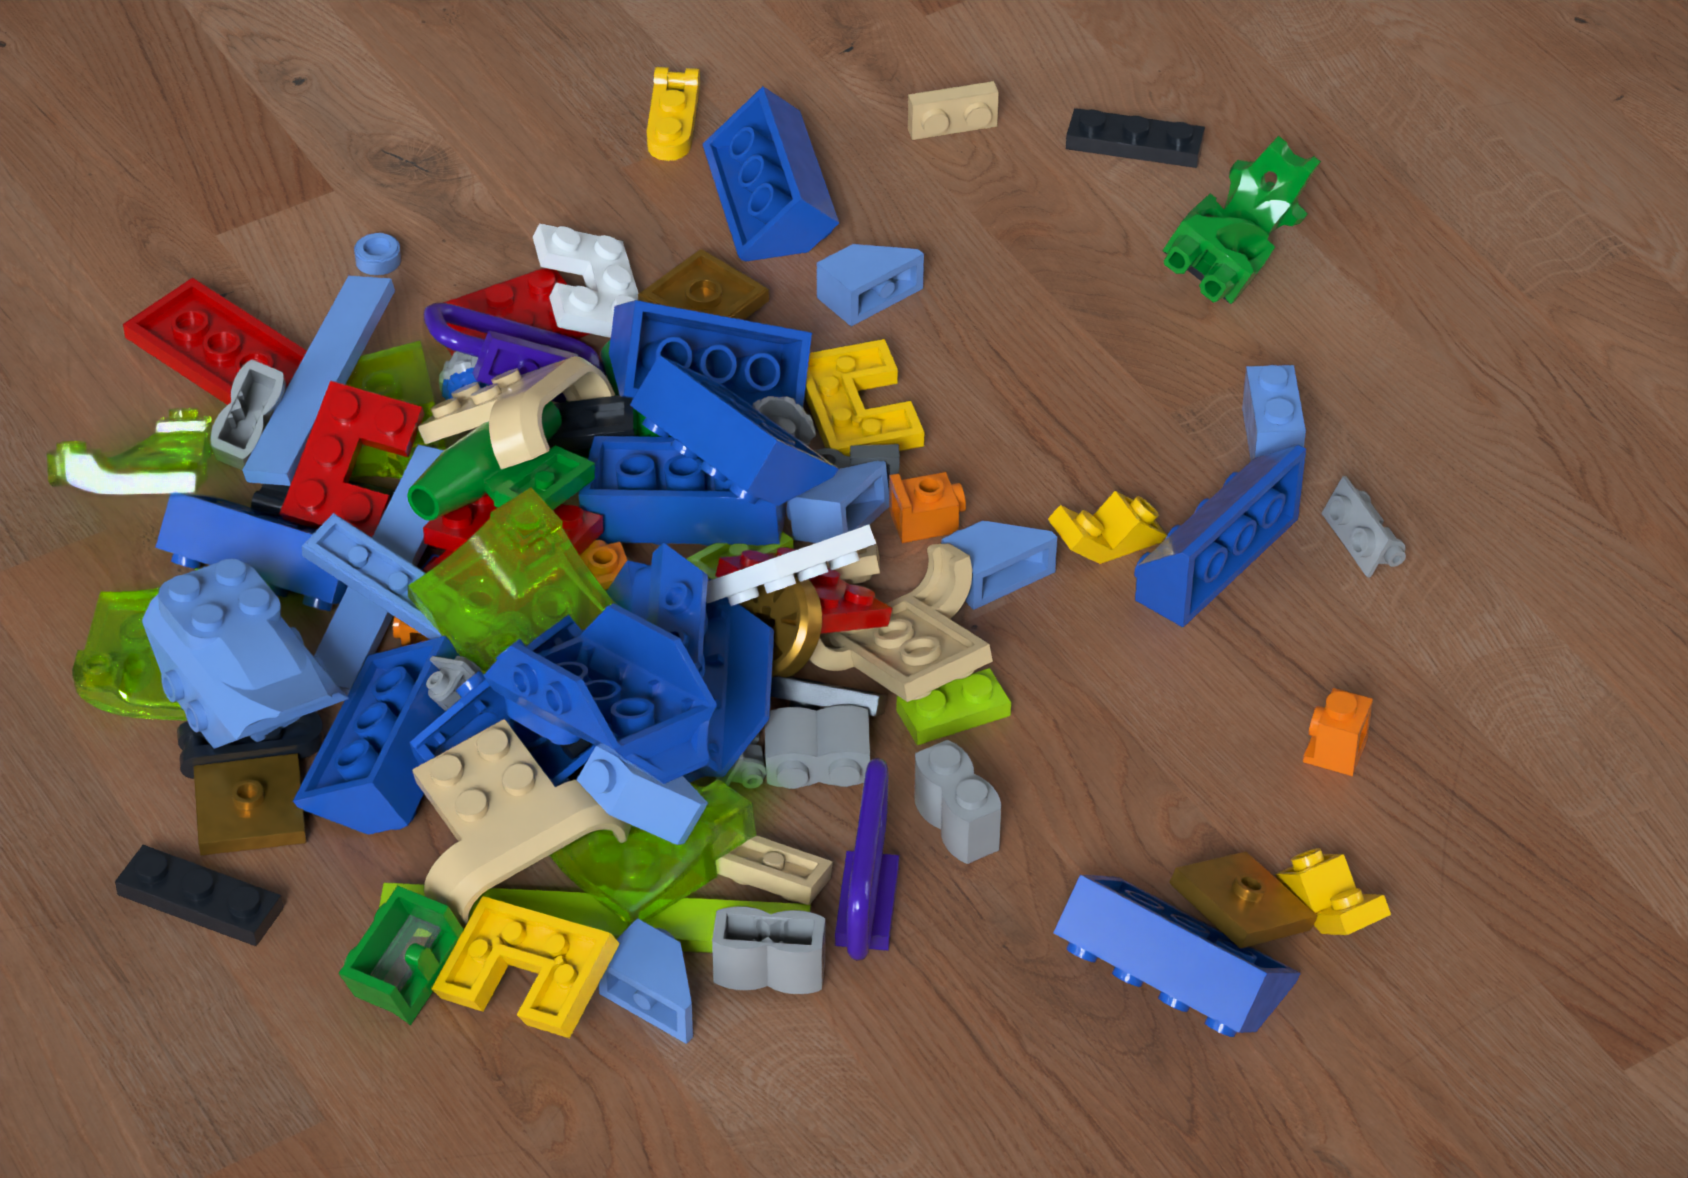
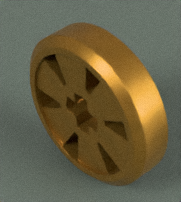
M793 573L796 584L768 594L764 584L756 586L760 596L739 603L768 626L770 619H775V626L772 628L774 630L772 677L787 678L803 668L814 653L821 633L822 610L818 594L808 579L800 582L796 573Z

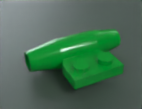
M551 401L544 406L542 412V427L547 442L558 431L562 422L558 408ZM488 421L444 450L409 488L407 497L412 510L422 519L431 521L471 504L488 494L494 501L495 507L515 515L519 519L535 524L595 479V463L555 445L548 452L534 459L501 469L492 448Z

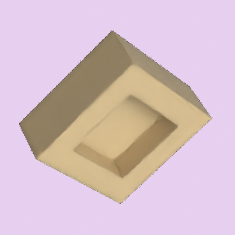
M876 538V544L857 550L859 561L834 569L840 573L839 579L848 584H858L869 580L873 574L880 573V555Z

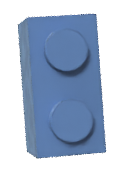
M1294 365L1246 366L1242 411L1251 461L1254 458L1295 445L1304 447L1306 428Z

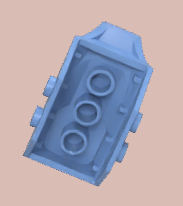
M225 559L198 570L175 576L164 582L159 588L158 594L149 603L142 619L162 674L161 681L166 696L171 702H178L185 711L187 721L194 732H201L214 749L349 699L330 677L323 660L319 656L314 657L305 647L299 631L295 627L290 628L281 617L280 601L253 567L240 560Z

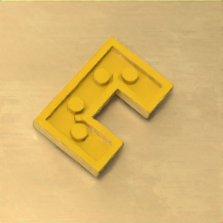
M885 339L811 352L809 354L805 399L825 448L835 449L844 456L850 457V446L899 444V451L924 446L925 432L911 401L865 409L858 391L898 384V369Z
M482 896L431 989L443 1000L484 1012L508 965L537 973L538 976L520 1007L517 1016L527 1026L570 1039L620 943L609 932Z

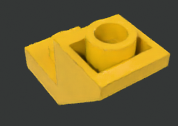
M1114 491L1093 515L1085 510L1078 514L1060 505L1048 518L1071 551L1099 564L1159 544L1167 537V534L1156 522V518L1159 516L1158 512L1149 502L1140 496L1133 500L1117 491Z
M1321 848L1311 849L1292 857L1291 862L1293 866L1275 874L1277 880L1318 916L1314 926L1321 934L1349 935L1391 915L1384 895L1362 894L1361 889L1356 888L1344 854H1323Z

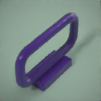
M433 303L424 310V322L436 341L454 351L478 357L472 372L476 381L492 385L491 379L509 370L518 368L520 374L523 375L574 356L587 360L606 376L603 363L598 354L590 346L575 338L447 303ZM447 323L487 333L486 339L456 331L448 326ZM561 392L551 401L563 403L566 402V397Z
M874 758L867 764L854 851H846L835 929V946L847 947V953L856 961L865 959L870 949L889 951L899 874V855L883 854L888 812L889 773L887 763L880 758Z

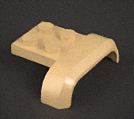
M574 356L523 375L520 374L518 368L509 370L491 379L493 384L484 388H480L478 382L463 386L451 393L453 398L431 408L433 416L417 427L424 443L428 444L476 428L489 421L492 448L500 468L504 469L534 459L549 451V445L542 427V412L544 406L561 392L565 395L568 402L615 396V393L601 370L587 360Z
M950 543L930 545L927 549L928 569L920 585L910 593L886 603L893 608L888 627L820 634L818 644L809 661L829 671H842L855 667L906 702L922 699L928 696L932 690L955 679L966 678L973 674L974 670L993 662L989 643L950 620L962 607L971 587L972 565L970 555Z
M505 719L412 769L416 783L458 840L431 867L425 880L424 894L427 898L449 906L463 929L469 921L468 917L472 905L488 889L590 832L602 829L611 830L617 840L623 843L627 841L632 826L608 815L577 779L555 787Z

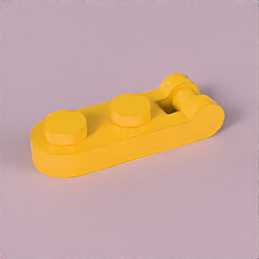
M655 67L654 86L647 125V148L653 157L670 161L683 158L689 153L692 145L699 96L700 69L686 68L685 72H669V67Z

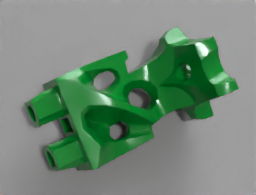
M1280 136L1255 161L1237 160L1230 168L1229 178L1231 184L1225 207L1223 208L1216 201L1217 198L1211 193L1197 204L1183 219L1162 250L1167 254L1164 259V265L1176 274H1185L1186 271H1189L1201 281L1199 284L1201 294L1213 303L1222 298L1230 304L1234 303L1252 282L1274 250L1275 246L1267 240L1270 233L1282 225H1298L1308 215L1299 205L1298 198L1321 161L1315 156L1304 159L1295 155L1289 148L1288 143ZM1271 171L1277 175L1276 184L1265 182V174Z

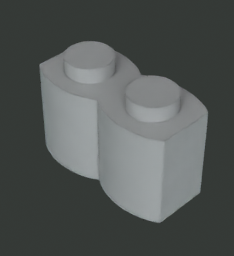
M252 359L239 370L231 389V403L220 412L211 431V447L216 460L240 470L244 468L287 389L283 372Z
M838 705L818 711L801 707H785L771 710L769 720L765 724L767 784L796 789L817 782L840 787L864 783L867 764L870 761L868 709L852 705Z
M949 740L915 753V805L927 822L941 829V838L947 850L958 860L966 864L999 851L1001 801L993 786L982 777L974 774V767L967 753Z
M728 907L717 910L712 938L713 982L734 990H756L768 986L788 994H809L822 990L825 968V918L815 913L799 910L782 911L774 914L751 907Z

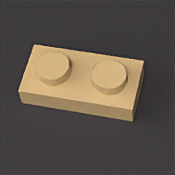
M994 81L908 94V131L911 139L916 140L997 127L999 92Z
M736 829L714 854L712 872L731 878L739 884L751 885L780 895L788 901L810 905L831 879L833 861Z

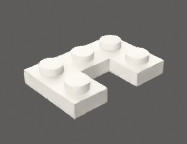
M539 223L533 235V241L540 266L583 275L586 287H574L560 283L555 284L549 298L557 327L611 338L614 306L634 300L639 301V293L623 241L606 235L596 236L574 231L564 226L554 227Z
M870 525L708 581L707 604L728 597L730 606L760 596L756 586L764 584L767 594L796 584L793 573L797 574L801 582L828 572L826 561H828L831 570L860 560L857 550L876 544Z

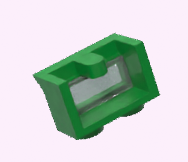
M397 885L387 902L382 904L377 910L374 921L358 945L348 953L344 966L338 974L355 997L394 1013L411 1026L433 993L431 988L464 929L449 906Z

